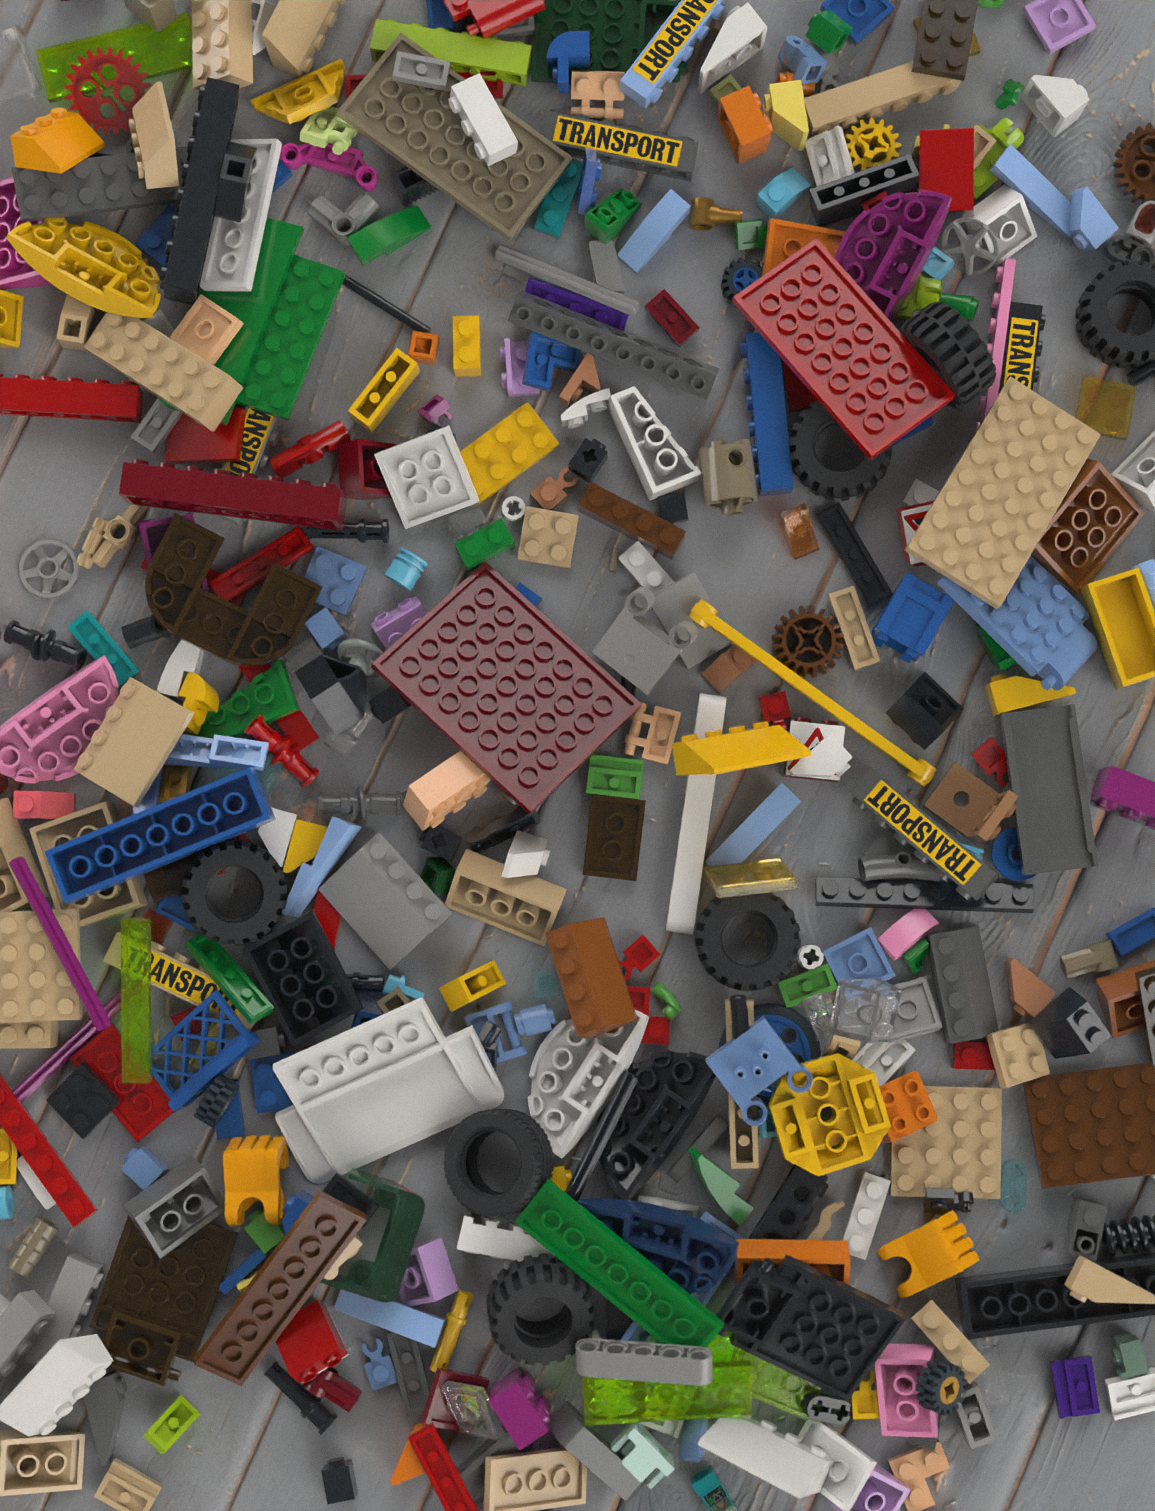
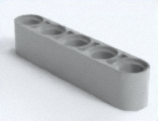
M594 1338L581 1339L575 1344L577 1372L581 1376L696 1386L707 1385L713 1380L712 1351L706 1347Z

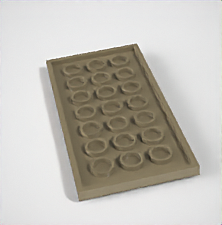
M400 33L339 108L337 116L508 241H511L572 163L573 157L497 103L518 141V146L515 154L487 166L485 160L477 156L474 149L475 142L471 136L465 134L461 125V117L458 113L455 114L452 111L448 101L451 86L466 79L449 68L445 91L392 81L397 51L435 58L407 36Z

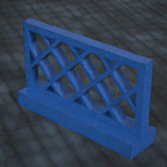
M217 990L208 996L140 1059L171 1101L168 1105L173 1112L187 1108L213 1084L218 1075H224L261 1042V1039L255 1032L250 1033ZM214 1001L221 1008L220 1018L209 1017V1006ZM194 1019L202 1020L201 1035L190 1034L191 1022ZM209 1021L220 1023L219 1037L208 1036ZM226 1024H233L240 1034L234 1039L225 1038ZM175 1036L184 1037L183 1052L172 1050V1039ZM190 1038L201 1040L200 1054L189 1053ZM207 1041L218 1042V1054L216 1056L206 1055ZM156 1053L165 1054L164 1068H158L151 1058ZM171 1055L182 1056L181 1071L171 1070ZM189 1057L200 1059L199 1071L197 1073L188 1072ZM170 1074L181 1076V1087L177 1091L170 1085Z

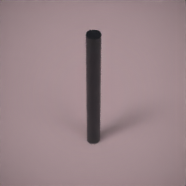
M348 275L345 276L342 285L413 330L424 333L430 332L431 328Z

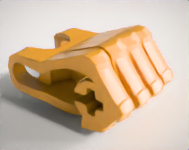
M267 1134L261 1135L259 1139L256 1135H248L245 1137V1140L242 1137L231 1139L223 1154L225 1219L229 1226L242 1225L245 1212L257 1201H261L264 1205L267 1222L271 1225H280L285 1214L282 1212L285 1206V1195L280 1185L279 1169L289 1167V1151L285 1136H275L273 1140L271 1135Z
M954 1210L890 1241L876 1251L878 1258L881 1260L900 1256L911 1264L912 1270L909 1279L901 1283L897 1288L896 1293L899 1298L909 1297L960 1273L980 1261L976 1251L970 1252L969 1250L974 1247L972 1239L969 1236L962 1237V1235L967 1233L963 1223L955 1224L958 1221V1217Z

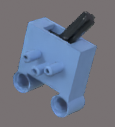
M733 995L729 1000L734 1038L705 1059L711 1070L741 1108L744 1121L751 1126H759L767 1118V1108L760 1098L754 1097L785 1073L789 1087L798 1093L807 1091L811 1087L813 1079L809 1069L805 1065L799 1064L764 1015L749 1026L746 996ZM798 1071H802L807 1075L806 1081L801 1085H796L792 1082L793 1074ZM751 1105H758L762 1108V1113L757 1118H751L746 1113L747 1109Z

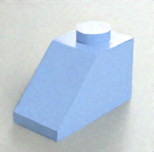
M1083 187L1076 189L1072 193L1069 232L1074 237L1073 242L1079 249L1084 250V252L1096 250L1119 228L1089 188Z

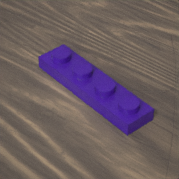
M533 277L528 279L525 292L625 331L629 318L628 314Z

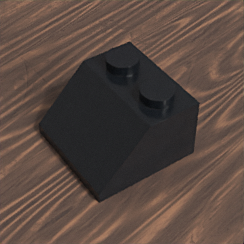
M924 672L885 713L894 724L898 725L910 736L914 743L925 750L948 728L964 708L932 677Z
M1071 987L1067 988L1028 1022L1055 1059L1091 1054L1111 1037L1089 1002Z

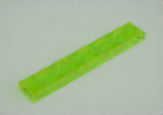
M151 918L121 919L122 1083H150L152 1081Z

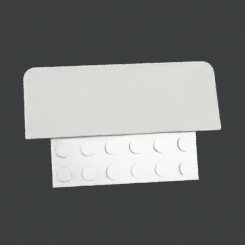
M423 997L273 1064V1071L294 1104L276 1112L275 1119L306 1178L316 1184H322L331 1180L337 1172L343 1175L457 1125L473 1113L493 1109L504 1100L503 1087L473 1026L445 1037Z

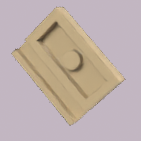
M115 1458L94 1497L118 1511H150L164 1484Z

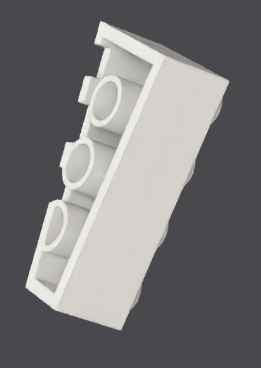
M635 386L609 397L607 402L608 410L649 501L698 481L702 472L687 457L688 454L676 443L671 436V432L655 416L656 413Z
M467 1210L464 1215L457 1250L471 1254L489 1255L491 1258L498 1260L517 1259L518 1262L524 1260V1256L528 1255L539 1257V1254H548L550 1258L554 1257L550 1251L515 1224L516 1220L478 1215L471 1212V1210Z

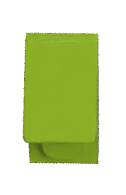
M180 1395L145 1432L143 1437L163 1455L201 1413Z

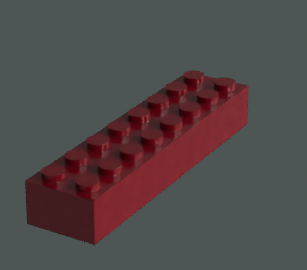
M132 459V463L123 462L119 495L130 505L343 531L347 498L342 489L338 488L337 484L322 483V486L311 485L310 481L295 479L294 483L284 482V478L277 476H268L267 480L258 479L257 475L245 472L240 473V476L230 475L229 471L214 469L213 473L202 472L203 469L196 466H186V470L175 468L176 465L160 462L159 466L148 465V461Z

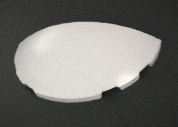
M635 1010L637 1021L591 1039L577 1036L571 1018L570 1020L561 1021L541 1043L529 1073L532 1082L531 1095L528 1096V1106L531 1117L545 1130L544 1133L547 1134V1139L551 1142L552 1152L558 1157L563 1158L578 1143L610 1101L623 1073L627 1072L644 1035L649 1016Z

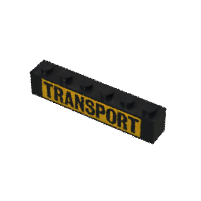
M1010 302L999 393L1010 376L1033 390L1034 382L1037 383L1040 367L1036 366V359L1041 356L1043 341L1039 340L1040 331L1044 330L1046 315H1042V305Z

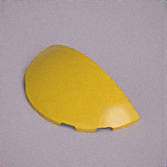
M64 217L45 218L43 223L35 225L28 221L17 226L7 234V240L34 270L71 297L89 306L121 316L152 318L156 313L161 298L157 287L159 284L158 275L153 266H147L142 260V252L119 234L87 221H83L81 225L67 223Z

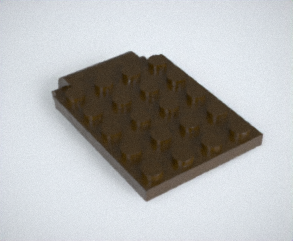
M128 1215L89 1326L106 1332L103 1345L114 1360L108 1366L109 1368L161 1386H165L168 1379L176 1382L179 1381L182 1371L173 1368L175 1359L179 1357L194 1363V1357L200 1349L220 1290L219 1285L223 1281L239 1232L209 1222L162 1258H159Z

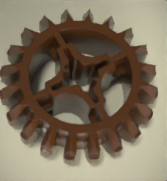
M804 606L798 608L799 615L791 609L788 612L790 620L783 615L780 621L784 626L776 624L774 627L777 632L781 633L774 634L771 637V640L779 642V644L771 647L772 651H781L775 659L780 661L784 658L786 661L783 664L786 667L789 664L792 665V671L795 673L798 669H801V678L806 677L807 670H810L812 678H816L817 668L820 673L826 674L827 668L825 664L830 668H834L836 665L831 657L839 660L842 656L835 649L840 650L844 648L843 643L836 642V640L842 639L844 634L834 632L841 625L840 623H835L831 626L830 622L834 616L831 614L827 619L823 618L822 616L825 613L823 608L818 612V615L814 614L815 606H810L807 614L805 613ZM810 621L818 624V626L813 630L807 631L801 627L798 628L795 624ZM788 630L793 633V637L797 642V647L792 653L789 652L786 645ZM824 630L829 639L827 654L822 650L823 647L819 644L818 640ZM814 633H817L811 643L813 647H804L799 651L804 642L802 637L805 636L807 639L808 636L811 637ZM804 653H810L814 657L817 656L820 660L813 663H805L797 660V658Z

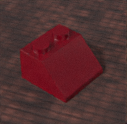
M357 438L337 445L339 485L347 499L372 500L392 498L374 454L398 444Z

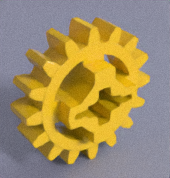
M870 118L869 124H865L863 120H860L859 128L856 126L851 127V134H846L845 140L854 170L860 168V171L899 158L900 154L897 151H900L901 143H896L899 138L898 133L891 134L892 125L885 128L883 126V119L880 120L879 124H875L874 118ZM870 145L875 146L874 150L869 149Z

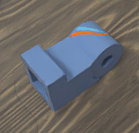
M788 35L785 38L778 54L780 62L788 66L795 73L793 78L801 80L802 84L817 83L827 64V61L803 39L794 35ZM817 66L816 70L812 72L810 68Z

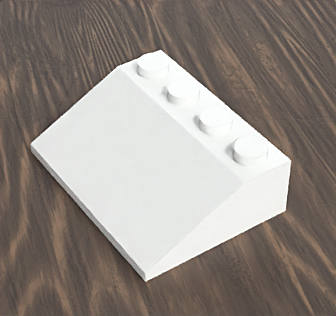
M737 1407V1410H727L699 1439L697 1445L797 1498L820 1492L833 1462L832 1459L826 1457L827 1452L813 1445L809 1448L801 1444L802 1439L788 1432L784 1435L776 1431L777 1426L766 1420L759 1422L751 1418L753 1414L750 1411L741 1407Z

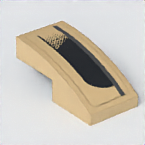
M830 1034L828 1045L825 1044L823 1055L837 1052L852 1060L860 1047L861 1041Z

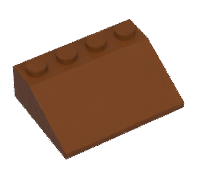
M1086 459L1031 556L1065 586L1079 595L1081 588L1090 582L1145 515V512L1099 461Z

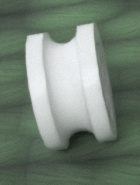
M517 496L506 498L502 504L504 517L511 522H518L523 519L526 509L524 501ZM513 503H518V508L521 512L518 515L515 512V516L509 515L510 511L507 507L509 504L513 506Z

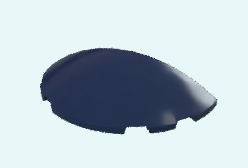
M587 1198L577 1201V1203L689 1294L698 1292L700 1295L713 1288L717 1281L725 1273L727 1274L735 1260L739 1246L736 1240L715 1226L686 1213L632 1200Z

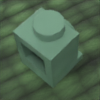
M1130 1332L1115 1335V1339H1113L1115 1348L1111 1349L1114 1363L1120 1366L1114 1368L1115 1373L1122 1379L1149 1373L1141 1339L1134 1334L1131 1335Z

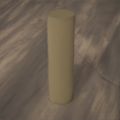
M616 547L612 548L610 572H616L619 548Z

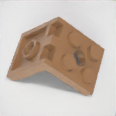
M954 762L922 806L971 842L977 844L987 842L989 839L992 841L1001 830L998 824L1005 817L1009 818L1017 807V804L1014 802L1019 796L1010 790L999 794L961 765ZM957 792L966 794L968 803L965 807L955 805L953 799Z

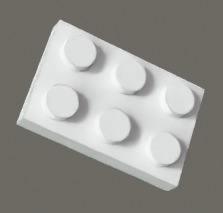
M808 1417L798 1435L802 1439L801 1444L809 1448L812 1445L819 1447L827 1452L826 1457L833 1460L820 1493L843 1511H850L877 1462L826 1423Z

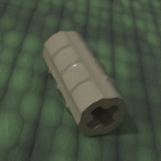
M37 1217L32 1227L29 1228V1232L24 1240H22L18 1250L14 1252V1256L8 1266L18 1274L30 1277L42 1255L46 1253L45 1251L50 1242L53 1241V1237L59 1227L44 1217Z

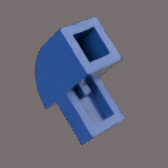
M589 31L565 32L556 37L548 48L547 65L548 68H553V84H558L559 93H569V68L590 67Z

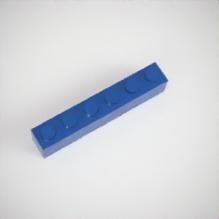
M759 332L746 333L745 342H741L740 348L741 357L746 358L747 368H743L744 384H749L750 394L745 395L746 410H751L752 420L748 421L749 437L754 436L752 452L754 463L756 462L757 473H755L757 489H759V496L791 494L793 490V477L781 357Z

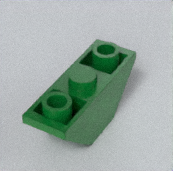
M621 188L586 213L585 229L606 245L617 237L639 210L642 203L636 199L634 194Z

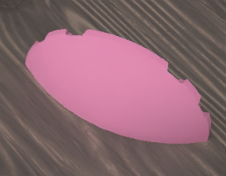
M105 655L45 692L0 726V773L12 777L15 781L24 783H37L38 781L49 780L60 781L78 774L74 768L79 757L85 752L94 732L99 729L108 709L113 706L119 696V684L116 675Z

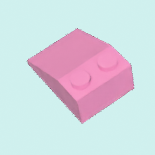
M888 1344L875 1362L882 1436L938 1437V1413L923 1408L918 1403L920 1400L916 1399V1394L919 1391L915 1390V1386L920 1384V1381L917 1380L918 1375L921 1377L923 1375L921 1369L923 1367L927 1368L926 1363L929 1361L933 1362V1359H936L935 1346L933 1344Z

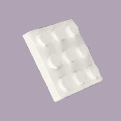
M449 425L374 454L405 529L480 501Z

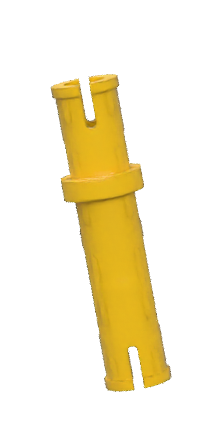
M461 1289L457 1291L450 1312L446 1314L445 1318L447 1321L429 1367L435 1373L437 1367L448 1368L462 1326L466 1325L468 1320L466 1315L474 1297L468 1291H462Z

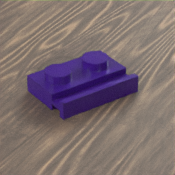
M1086 1355L1057 1361L1051 1360L1050 1367L1058 1417L1062 1419L1069 1416L1076 1417L1100 1413L1092 1357Z

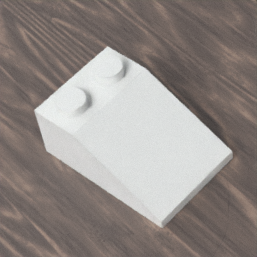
M749 3L742 7L736 6L728 13L700 69L698 83L700 94L763 49L767 26Z

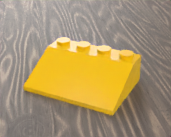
M768 721L752 723L753 728L745 730V725L729 727V733L722 734L721 729L705 732L706 737L698 738L697 734L681 736L680 742L672 743L676 775L720 774L810 757L812 754L810 749L780 725L769 726Z

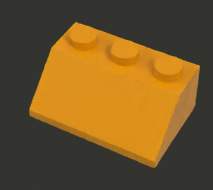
M54 108L50 110L51 113L36 118L35 122L20 127L19 131L10 135L15 167L60 174L105 147V144L78 113L68 112L65 108Z

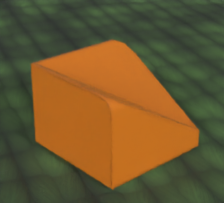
M412 331L408 356L417 363L435 365L440 341L439 335Z

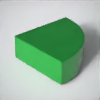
M923 938L902 954L908 970L914 975L924 966L921 962L925 954H929L930 951L929 943Z

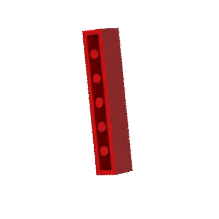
M0 374V415L141 423L144 392L132 381H120V384H110L108 380L94 379L93 383L83 382L82 379L74 377L67 378V381H58L57 378L52 376L30 379V376L15 374L14 378L4 377L3 374Z

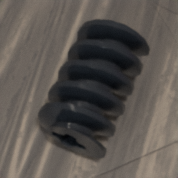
M1155 1214L1152 1219L1148 1215H1144L1141 1221L1135 1216L1131 1218L1130 1222L1126 1218H1122L1119 1223L1114 1219L1110 1220L1108 1225L1104 1222L1102 1240L1111 1255L1115 1256L1116 1247L1120 1248L1122 1254H1126L1127 1246L1129 1245L1134 1253H1137L1138 1244L1142 1245L1145 1252L1148 1251L1149 1243H1152L1155 1248Z

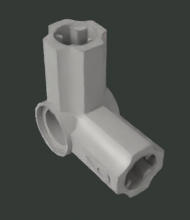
M362 192L344 212L321 196L311 203L307 214L331 233L339 244L349 246L347 237L363 229L380 210V207L372 197ZM345 226L351 228L348 232L339 231Z

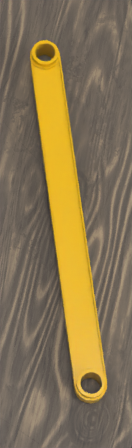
M702 599L693 606L688 616L692 621L704 629L710 626L909 770L907 776L913 781L925 787L934 777V773L937 770L935 767L920 757L917 761L743 636L717 617L718 611Z

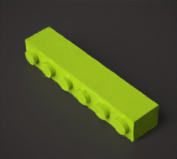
M376 19L370 45L372 61H378L397 36L402 33L435 58L450 61L449 68L455 72H470L476 75L480 72L493 71L496 72L495 75L482 76L483 80L497 82V78H499L506 84L527 86L532 61V45H527L522 41H503L493 36L486 39L475 35L470 37L468 32L455 33L445 28H426L417 23L408 25L398 23L392 19Z

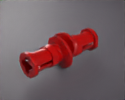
M262 715L253 719L244 730L246 735H252L257 741L269 743L268 752L273 755L270 764L274 765L280 762L285 770L291 772L300 781L299 785L301 787L311 783L319 773L317 767L313 768L303 759V756L298 751H295L298 744L296 742L292 743L293 737L290 734L281 737L276 730L274 731L264 721Z

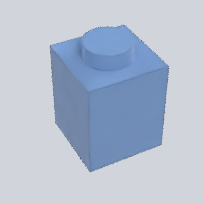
M326 607L305 622V625L325 652L337 650L340 643L347 638Z
M146 1146L139 1148V1150L134 1147L124 1157L123 1160L126 1163L121 1168L143 1191L155 1183L169 1169Z

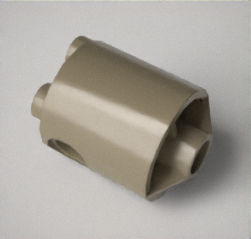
M741 439L734 441V444H726L725 440L709 442L710 447L701 448L698 453L700 471L702 472L701 479L705 507L721 509L724 516L741 514L744 512V505L752 504L758 500L750 440Z

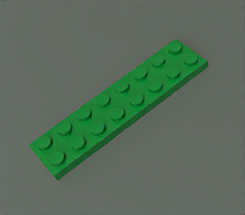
M549 1179L514 1222L662 1344L707 1347L725 1324Z

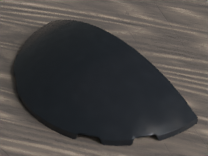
M669 1050L651 1054L650 1058L638 1064L632 1063L629 1066L627 1072L637 1076L638 1081L598 1160L605 1173L604 1179L621 1199L630 1200L668 1157L694 1119L716 1077L706 1063L705 1058L707 1056L691 1051L683 1053ZM608 1104L606 1105V1107L604 1108V1110L602 1111V1113L599 1115V1117L596 1119V1121H597V1126H598V1124H599V1122H600V1120H601V1118H602V1116H603V1114H604V1112H605V1110H606Z

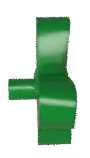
M1008 79L1002 87L1004 92L996 99L995 105L1000 110L1010 105L1015 106L1018 103L1017 95L1025 90V86L1020 82Z

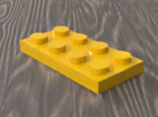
M528 402L460 451L480 500L472 505L474 508H477L560 446V443Z

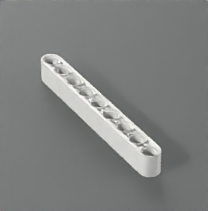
M699 694L694 734H697L698 738L706 737L705 732L721 729L722 732L727 697ZM716 774L687 776L666 931L693 935Z

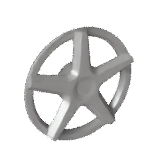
M960 218L950 223L945 229L942 236V252L954 260V268L970 276L984 273L994 265L998 256V243L992 230L983 222L974 218ZM972 222L981 227L974 234H966L960 223ZM954 228L960 242L948 246V235L951 229ZM987 232L993 241V254L982 248L981 240ZM951 254H964L965 267L956 262ZM975 256L990 261L982 268L973 269Z
M54 539L38 541L28 547L21 557L19 564L20 579L24 587L37 597L44 599L60 597L70 591L78 581L79 565L76 564L77 556L67 544ZM56 544L63 547V549L53 558H50L40 545ZM34 550L39 563L37 567L24 570L25 560L28 554ZM68 554H70L74 564L73 575L60 567ZM42 577V593L34 590L25 578ZM55 578L69 582L64 589L51 593Z

